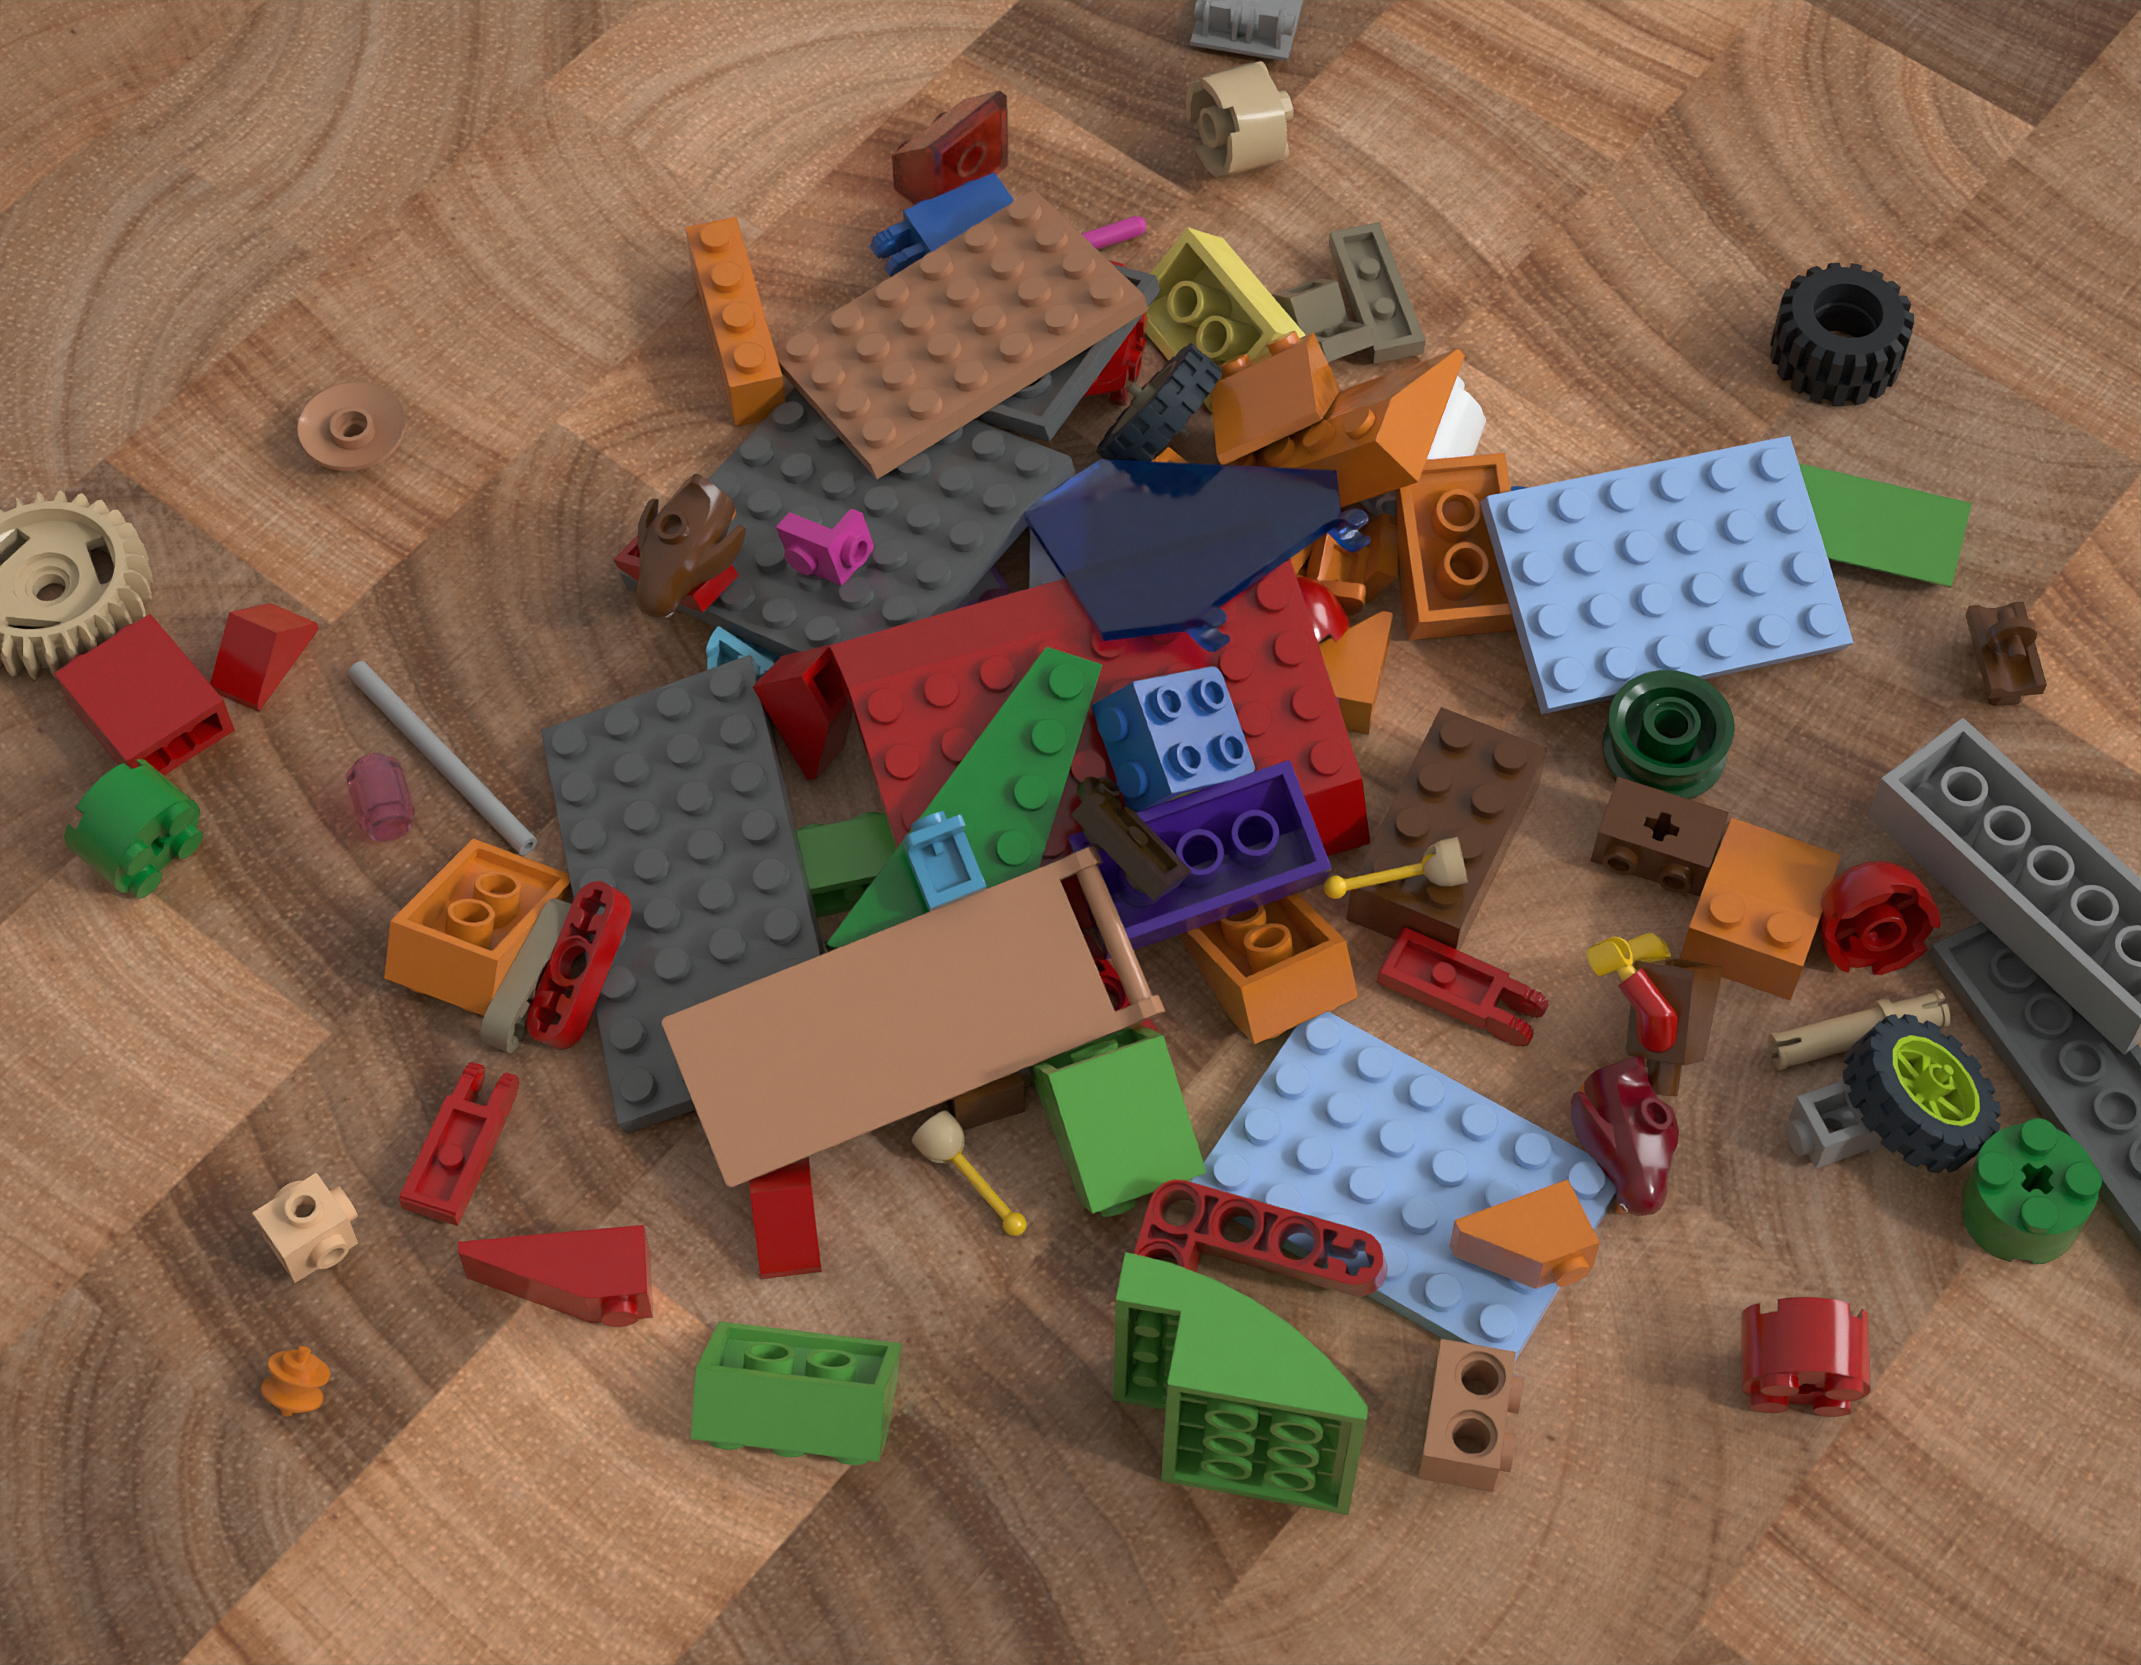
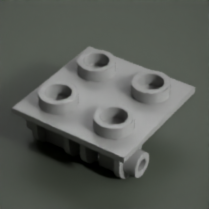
M1197 0L1194 11L1196 23L1190 45L1288 62L1304 0Z

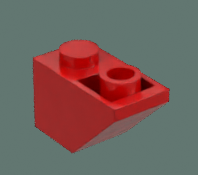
M830 645L781 656L752 687L807 780L816 779L844 748L853 714L851 702H846L829 649Z

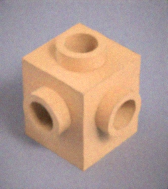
M317 1172L304 1181H294L287 1184L276 1193L273 1200L252 1212L263 1238L294 1283H297L317 1269H326L339 1263L347 1255L349 1249L358 1244L350 1223L358 1217L355 1208L340 1186L329 1191Z

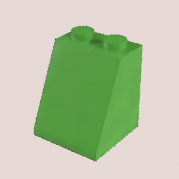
M1136 1024L1029 1067L1031 1077L1080 1204L1091 1213L1100 1211L1102 1217L1124 1213L1136 1206L1135 1198L1154 1192L1164 1182L1174 1179L1192 1182L1191 1178L1207 1173L1163 1034L1141 1024Z

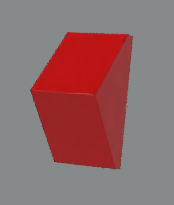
M272 603L229 612L210 682L211 686L219 695L259 712L319 629L318 624Z
M809 1157L749 1181L761 1279L822 1272Z

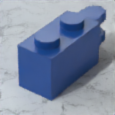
M994 172L980 179L968 181L960 187L930 200L920 201L913 207L904 210V221L888 227L885 231L882 230L880 233H876L877 235L872 237L873 239L869 247L878 259L882 258L884 260L892 255L890 259H887L886 267H884L888 275L892 277L1015 200Z

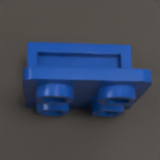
M1206 667L1134 681L1091 705L1098 731L1103 739L1116 776L1118 788L1122 793L1126 807L1134 810L1135 813L1163 804L1182 793L1213 787L1250 774L1255 770L1223 675L1216 667Z

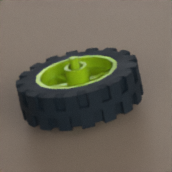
M1896 1014L1889 1015L1882 1021H1879L1860 1038L1844 1057V1063L1848 1067L1843 1070L1844 1084L1850 1085L1851 1091L1847 1094L1853 1108H1859L1863 1114L1861 1121L1870 1132L1875 1130L1883 1138L1880 1143L1890 1152L1894 1153L1897 1150L1904 1155L1903 1161L1915 1167L1921 1164L1926 1165L1927 1171L1933 1173H1941L1945 1168L1948 1173L1954 1172L1974 1158L1984 1143L2000 1130L2001 1124L1996 1119L2001 1115V1108L1999 1102L1994 1101L1992 1094L1996 1092L1989 1078H1984L1979 1070L1982 1066L1973 1055L1968 1057L1960 1049L1963 1044L1950 1034L1946 1037L1940 1033L1938 1025L1928 1020L1924 1023L1918 1022L1917 1016L1904 1014L1899 1019Z

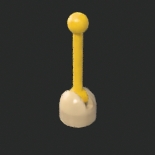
M1453 837L1434 843L1424 852L1421 863L1343 879L1340 876H1331L1324 883V892L1332 899H1339L1348 890L1422 874L1430 882L1439 886L1451 887L1468 883L1458 837Z
M948 1110L941 1111L927 1120L912 1138L914 1146L924 1157L932 1162H953L1003 1219L1004 1231L1010 1236L1023 1234L1027 1227L1026 1218L1021 1213L1012 1212L961 1154L965 1138L963 1129Z

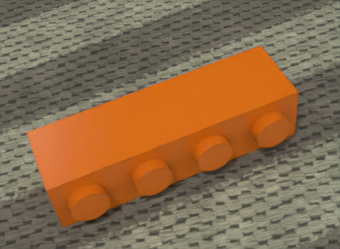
M737 216L687 226L685 228L691 270L734 425L738 427L762 422L778 405L785 403L783 376Z

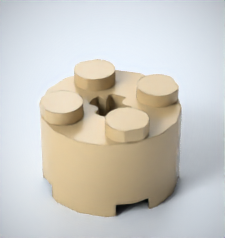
M1262 61L1204 75L1200 80L1189 84L1186 95L1187 122L1197 121L1203 145L1196 146L1195 150L1205 169L1214 177L1233 176L1275 164L1289 157L1286 122L1293 118V106L1288 93L1285 90H1277L1269 76L1266 65Z

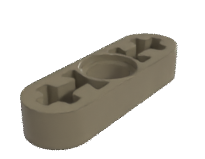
M551 898L542 909L486 1010L480 1030L482 1043L512 1053L523 1041L528 1032L526 1020L529 1008L572 904L557 898Z

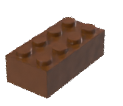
M1441 707L1355 877L1421 863L1424 852L1431 845L1440 840L1458 837L1468 883L1451 887L1439 886L1430 882L1422 874L1350 890L1347 920L1395 940L1402 927H1407L1460 951L1539 787L1547 748Z

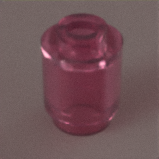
M372 753L359 758L345 776L359 827L366 831L368 837L374 841L385 842L404 836L413 826L412 818L415 814V808L400 761L381 753Z

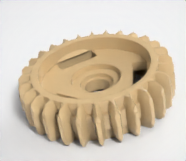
M61 490L58 491L53 501H45L43 495L37 492L35 503L24 505L16 497L14 509L5 513L0 509V667L4 664L7 672L12 677L16 676L23 667H26L28 674L34 680L37 679L42 668H50L52 675L55 677L54 673L60 670L62 666H66L74 657L86 654L110 639L124 626L133 624L132 620H140L146 616L143 604L152 600L149 585L153 582L148 562L149 558L144 544L141 543L137 531L132 523L125 522L119 510L109 512L102 500H97L90 505L83 493L78 494L70 503L65 493ZM99 548L110 555L115 566L111 581L101 585L90 557L91 550ZM58 583L65 586V591L57 599L42 601L36 598L40 589L48 584ZM20 625L41 627L42 629H19L13 627Z

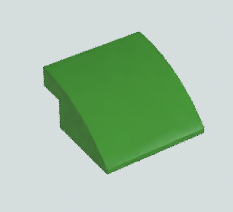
M1125 1252L1115 1307L1113 1400L1166 1410L1161 1481L1349 1515L1368 1413V1406L1355 1388L1327 1356L1300 1332L1254 1299L1213 1278L1178 1265Z

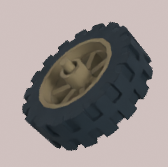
M1189 343L1176 356H1173L1164 365L1162 370L1158 371L1142 388L1135 382L1130 385L1127 390L1134 396L1130 405L1123 410L1116 419V423L1106 432L1105 438L1099 443L1096 452L1126 479L1135 476L1142 467L1147 466L1155 455L1168 445L1176 434L1183 440L1190 435L1191 432L1185 427V424L1190 416L1200 408L1204 402L1203 400L1212 392L1223 370L1196 346Z

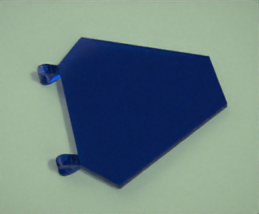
M1100 459L1044 495L1024 511L1026 523L1103 641L1186 631L1203 649L1209 652H1215L1230 642V636L1221 633L1217 629L1227 621V615L1220 607L1324 534L1328 533L1342 548L1353 553L1371 542L1369 536L1363 535L1357 530L1368 522L1366 512L1357 508L1341 512L1337 470Z

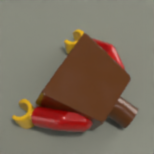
M1645 933L1630 939L1628 942L1621 937H1610L1594 944L1586 952L1591 968L1599 977L1617 971L1622 980L1618 987L1631 1003L1626 1043L1627 1055L1641 1056L1647 1059L1646 1072L1655 1094L1678 1096L1682 1065L1704 1061L1723 966L1672 958L1665 940L1654 933Z

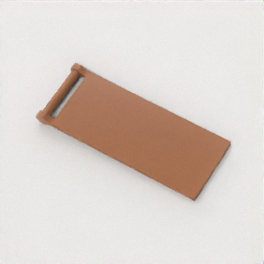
M1095 846L1085 848L1054 863L663 1018L662 1027L726 1186L729 1188L736 1187L1166 1012L1159 995L1152 996L1098 867L1103 863L1098 849ZM1077 875L1130 1002V1006L1124 1009L1114 1011L1061 884L1063 879Z

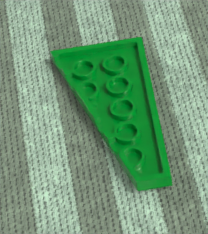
M1046 647L919 818L921 819L944 811L947 819L962 815L966 825L964 832L987 886L986 889L1039 869L1102 664ZM903 841L835 931L825 948L835 950L929 912L903 849Z

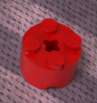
M1789 1297L1777 1299L1778 1311L1760 1314V1303L1750 1305L1742 1311V1390L1750 1397V1408L1760 1413H1780L1788 1410V1404L1813 1405V1413L1816 1415L1840 1417L1852 1413L1851 1402L1860 1400L1870 1393L1869 1315L1865 1310L1861 1309L1857 1317L1850 1315V1303L1818 1297Z

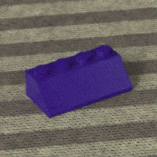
M1290 760L1136 813L1192 871L1178 887L1155 901L1147 894L1133 888L1126 880L1123 869L1106 851L1098 849L1103 861L1098 867L1133 950L1324 884L1332 869ZM1083 831L1068 836L1072 854L1093 846L1086 839ZM1082 890L1084 902L1106 960L1110 959V954Z

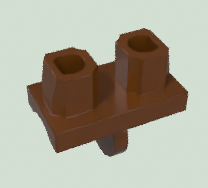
M2024 601L2013 602L1997 608H1985L1980 605L1969 606L1965 616L1989 704L1993 706L2019 704L2026 695L2043 694L2047 683L2035 644L2037 630L2033 621L2028 619Z

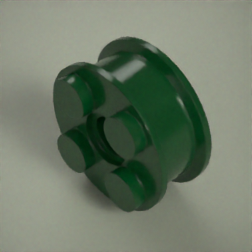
M1658 670L1641 674L1624 684L1611 703L1608 724L1602 741L1605 763L1616 780L1617 777L1689 800L1696 798L1712 788L1724 771L1727 753L1731 747L1735 731L1731 708L1723 695L1714 686L1695 675L1676 670ZM1670 733L1675 735L1677 738H1667L1663 735Z

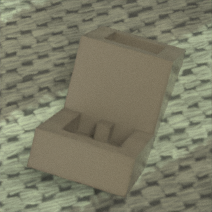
M1316 278L1272 294L1274 299L1305 335L1314 332L1327 362L1374 346L1369 325L1348 320L1338 281Z

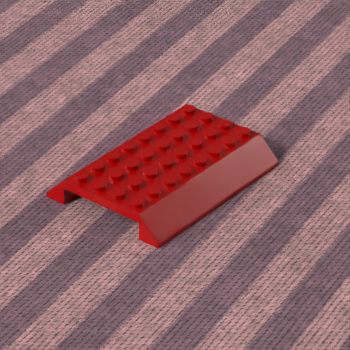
M1265 521L829 646L846 702L850 701L896 849L912 829L910 825L921 817L1046 647L1102 664V668L1039 868L1072 854L1068 836L1082 832V826L1071 814L1082 803L1077 794V787L1083 780L1091 776L1098 779L1107 777L1117 785L1116 776L1103 739L1098 731L1091 705L1134 681L1206 667H1216L1223 675L1255 766L1254 772L1287 760L1291 761L1327 857L1370 844L1363 778L1292 562ZM1120 792L1118 797L1121 801V806L1123 808L1126 805L1122 793ZM1077 875L1061 880L1080 929L1083 931L1093 928Z

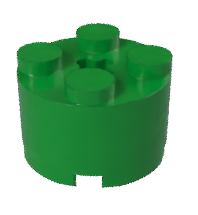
M136 759L138 767L131 769L125 763H122L103 775L85 793L76 807L83 816L76 829L69 823L67 824L64 842L69 850L122 893L131 892L140 899L148 896L156 889L162 879V872L160 871L176 856L179 859H185L194 853L203 839V832L197 828L200 817L198 804L147 761Z
M2035 1118L2026 1121L2024 1124L2006 1127L1993 1134L1984 1143L1964 1182L1962 1190V1217L1964 1225L1974 1241L1982 1249L1998 1259L2009 1262L2013 1258L2032 1261L2031 1264L2051 1262L2071 1248L2092 1213L2102 1185L2101 1173L2095 1167L2086 1150L2075 1139L2056 1129L2047 1120Z

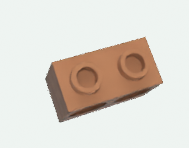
M1447 1339L1440 1340L1418 1479L1493 1492L1499 1471H1511L1516 1434L1505 1433L1507 1412L1519 1413L1524 1384V1376L1513 1374L1516 1352ZM1471 1379L1481 1380L1489 1385L1492 1392L1486 1395H1475L1470 1393L1462 1383ZM1461 1437H1470L1477 1440L1483 1446L1484 1451L1477 1454L1464 1453L1456 1447L1453 1441Z

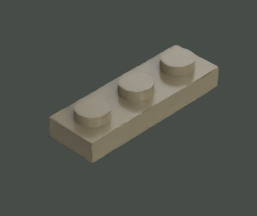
M1380 222L1330 232L1329 248L1358 323L1369 325L1374 346L1367 349L1373 364L1424 354L1425 338Z

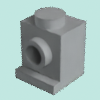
M1844 1080L1797 1096L1789 1116L1790 1122L1786 1124V1134L1791 1148L1798 1156L1808 1154L1816 1169L1864 1151L1869 1155L1877 1152L1881 1146L1880 1142L1883 1138L1875 1130L1870 1132L1861 1121L1863 1114L1860 1109L1853 1108L1847 1095L1851 1091L1850 1085L1844 1084Z

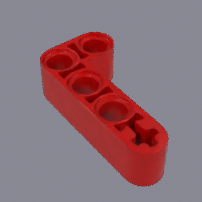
M1176 1179L1164 1182L1154 1191L1133 1253L1157 1260L1171 1258L1177 1261L1178 1266L1196 1272L1203 1252L1353 1296H1366L1378 1290L1387 1277L1388 1267L1380 1243L1373 1235L1363 1230L1190 1181ZM1189 1200L1195 1203V1214L1187 1224L1173 1226L1166 1223V1212L1174 1202ZM1244 1216L1254 1220V1231L1246 1241L1233 1243L1224 1239V1228L1233 1218ZM1296 1233H1306L1315 1240L1311 1253L1299 1260L1285 1257L1282 1254V1248L1286 1239ZM1328 1241H1333L1332 1247L1336 1256L1349 1260H1354L1359 1251H1365L1369 1264L1372 1267H1360L1357 1276L1350 1275L1348 1267L1343 1260L1328 1256ZM1326 1261H1328V1268L1323 1269Z

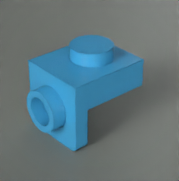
M944 811L923 817L910 825L913 833L905 836L902 846L929 912L986 889L987 886L965 835L964 829L966 825L961 814L947 819Z

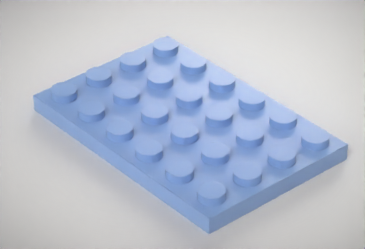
M1790 436L1489 495L1480 502L1541 714L1614 699L1624 684L1641 674L1651 671L1676 670L1695 675L1701 679H1708L1846 649L1854 643Z
M1329 1011L1296 1026L1205 1160L1204 1166L1207 1173L1192 1179L1193 1183L1360 1229L1373 1235L1382 1247L1388 1267L1387 1277L1383 1285L1367 1296L1442 1339L1516 1352L1515 1361L1561 1287L1557 1286L1554 1282L1535 1289L1454 1257L1449 1247L1454 1221L1568 1179L1595 1232L1617 1196L1615 1186L1588 1153ZM1244 1216L1233 1218L1254 1231V1220ZM1296 1233L1286 1239L1283 1248L1300 1258H1305L1311 1253L1315 1240L1306 1233ZM1328 1241V1256L1343 1260L1348 1267L1350 1275L1357 1276L1360 1267H1372L1369 1264L1365 1251H1359L1354 1260H1349L1336 1256L1332 1247L1333 1241ZM1326 1261L1323 1269L1328 1268V1261Z

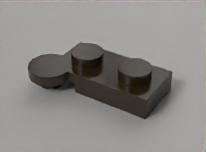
M1092 776L1086 777L1077 787V794L1082 803L1071 814L1082 826L1086 839L1096 848L1106 851L1123 869L1128 883L1137 891L1147 894L1153 901L1178 887L1192 871L1134 810L1126 806L1122 808L1118 797L1120 791H1117L1119 788L1112 780L1107 777H1101L1100 779Z

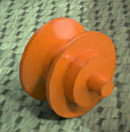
M300 1346L298 1350L281 1351L269 1358L267 1367L272 1376L262 1382L261 1393L269 1403L281 1410L280 1413L282 1415L292 1416L293 1413L310 1412L322 1405L324 1396L319 1387L329 1381L330 1369L322 1360L311 1353L310 1348Z

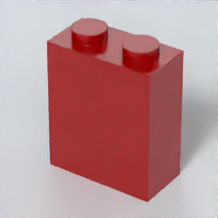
M148 614L134 624L124 626L113 637L86 654L74 657L65 667L54 673L69 707L117 765L125 763L128 767L134 769L138 767L136 759H143L164 776L235 731L222 697L151 614Z

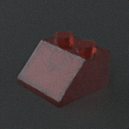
M995 91L964 99L948 112L939 114L929 127L912 140L903 142L896 152L892 154L894 190L916 205L920 201L930 200L954 190L968 181L980 179L994 172L997 175L1008 167L1007 95L1001 91Z

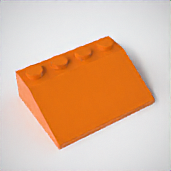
M1455 349L1341 390L1321 421L1227 463L1225 466L1226 474L1220 488L1262 522L1273 520L1281 523L1285 517H1291L1298 522L1418 483L1465 355L1459 349Z

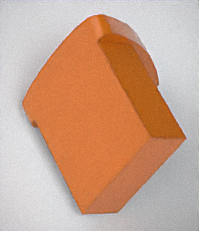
M1382 513L1377 516L1355 540L1356 543L1370 548L1363 582L1366 588L1365 601L1371 602L1397 577L1399 559L1397 517L1388 513Z
M1330 530L1314 533L1306 577L1313 578L1328 587L1340 602L1347 616L1355 615L1364 608L1366 588L1363 582L1370 548Z

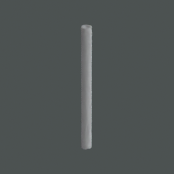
M359 661L349 669L348 677L521 856L527 855L536 847L537 839L366 662Z

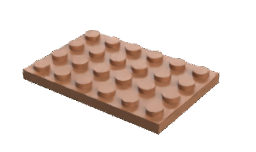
M1034 189L982 222L970 227L967 231L943 246L926 254L923 258L894 276L882 281L879 285L850 303L838 308L835 312L801 333L794 335L788 341L776 347L775 352L783 375L876 479H879L1144 314L1149 309L1144 294Z

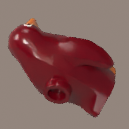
M1637 1056L1594 1071L1582 1083L1580 1091L1573 1093L1571 1099V1120L1577 1139L1616 1188L1615 1213L1618 1215L1647 1216L1660 1211L1665 1202L1672 1157L1678 1145L1679 1128L1673 1108L1658 1099L1648 1080L1644 1058Z

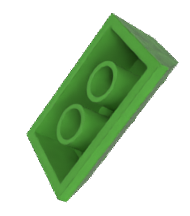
M719 1321L695 1369L691 1439L708 1441L711 1446L723 1450H734L743 1446L768 1448L772 1453L782 1457H800L809 1453L832 1456L835 1461L847 1465H861L868 1461L879 1462L889 1432L902 1343Z

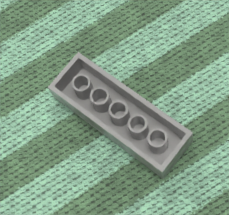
M1964 718L1953 724L1882 777L1868 816L2120 1052L2125 1055L2140 1043L2141 878Z

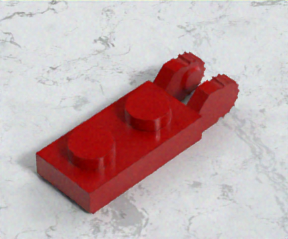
M1402 927L1378 971L1376 981L1378 984L1481 1030H1484L1486 1027L1495 1038L1504 1042L1507 1041L1517 1047L1528 1046L1534 1035V1029L1526 1023L1527 1021L1516 1018L1513 1014L1497 1008L1496 1005L1501 999L1510 1009L1518 1013H1524L1525 1016L1528 1015L1531 1018L1542 1017L1549 1006V1000L1541 994L1542 992L1531 989L1528 985L1510 978V973L1407 927Z
M469 1062L466 1065L452 1095L446 1096L399 1195L402 1209L455 1226L459 1225L506 1123L505 1118L508 1117L512 1104L515 1102L520 1083L517 1075L507 1072L503 1073L497 1081L487 1105L482 1106L476 1104L475 1101L484 1083L485 1067L474 1062Z

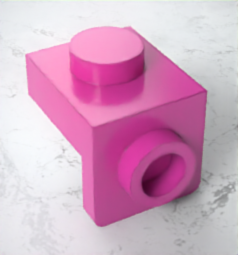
M850 509L833 529L790 512L776 526L785 549L784 556L796 571L804 575L814 574L840 586L849 579L858 567L866 562L874 549V543L863 513L854 509Z

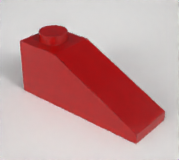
M644 1225L458 1242V1254L467 1279L589 1323L602 1322L610 1327H625L636 1323L638 1319L653 1318L651 1256Z

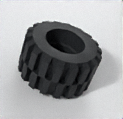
M1840 262L1828 263L1827 269L1824 270L1819 266L1807 269L1806 277L1798 275L1791 281L1790 289L1786 288L1782 296L1770 346H1772L1770 356L1772 364L1778 365L1777 374L1782 381L1791 380L1790 388L1796 393L1801 394L1805 391L1811 394L1810 400L1820 404L1822 399L1832 401V406L1844 407L1845 401H1852L1856 406L1866 403L1868 395L1877 399L1885 393L1886 387H1892L1896 382L1913 333L1914 313L1909 312L1911 303L1908 297L1899 295L1901 287L1893 280L1889 282L1882 279L1884 274L1875 269L1867 272L1861 270L1862 265L1851 263L1849 268L1841 267ZM1829 331L1844 332L1855 338L1841 337Z

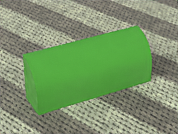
M1799 463L1828 560L1948 588L1952 587L1972 503Z

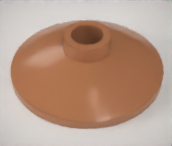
M361 381L336 384L316 394L303 408L297 424L298 438L307 456L323 467L339 471L361 470L382 462L398 448L406 430L405 413L397 397L382 386Z

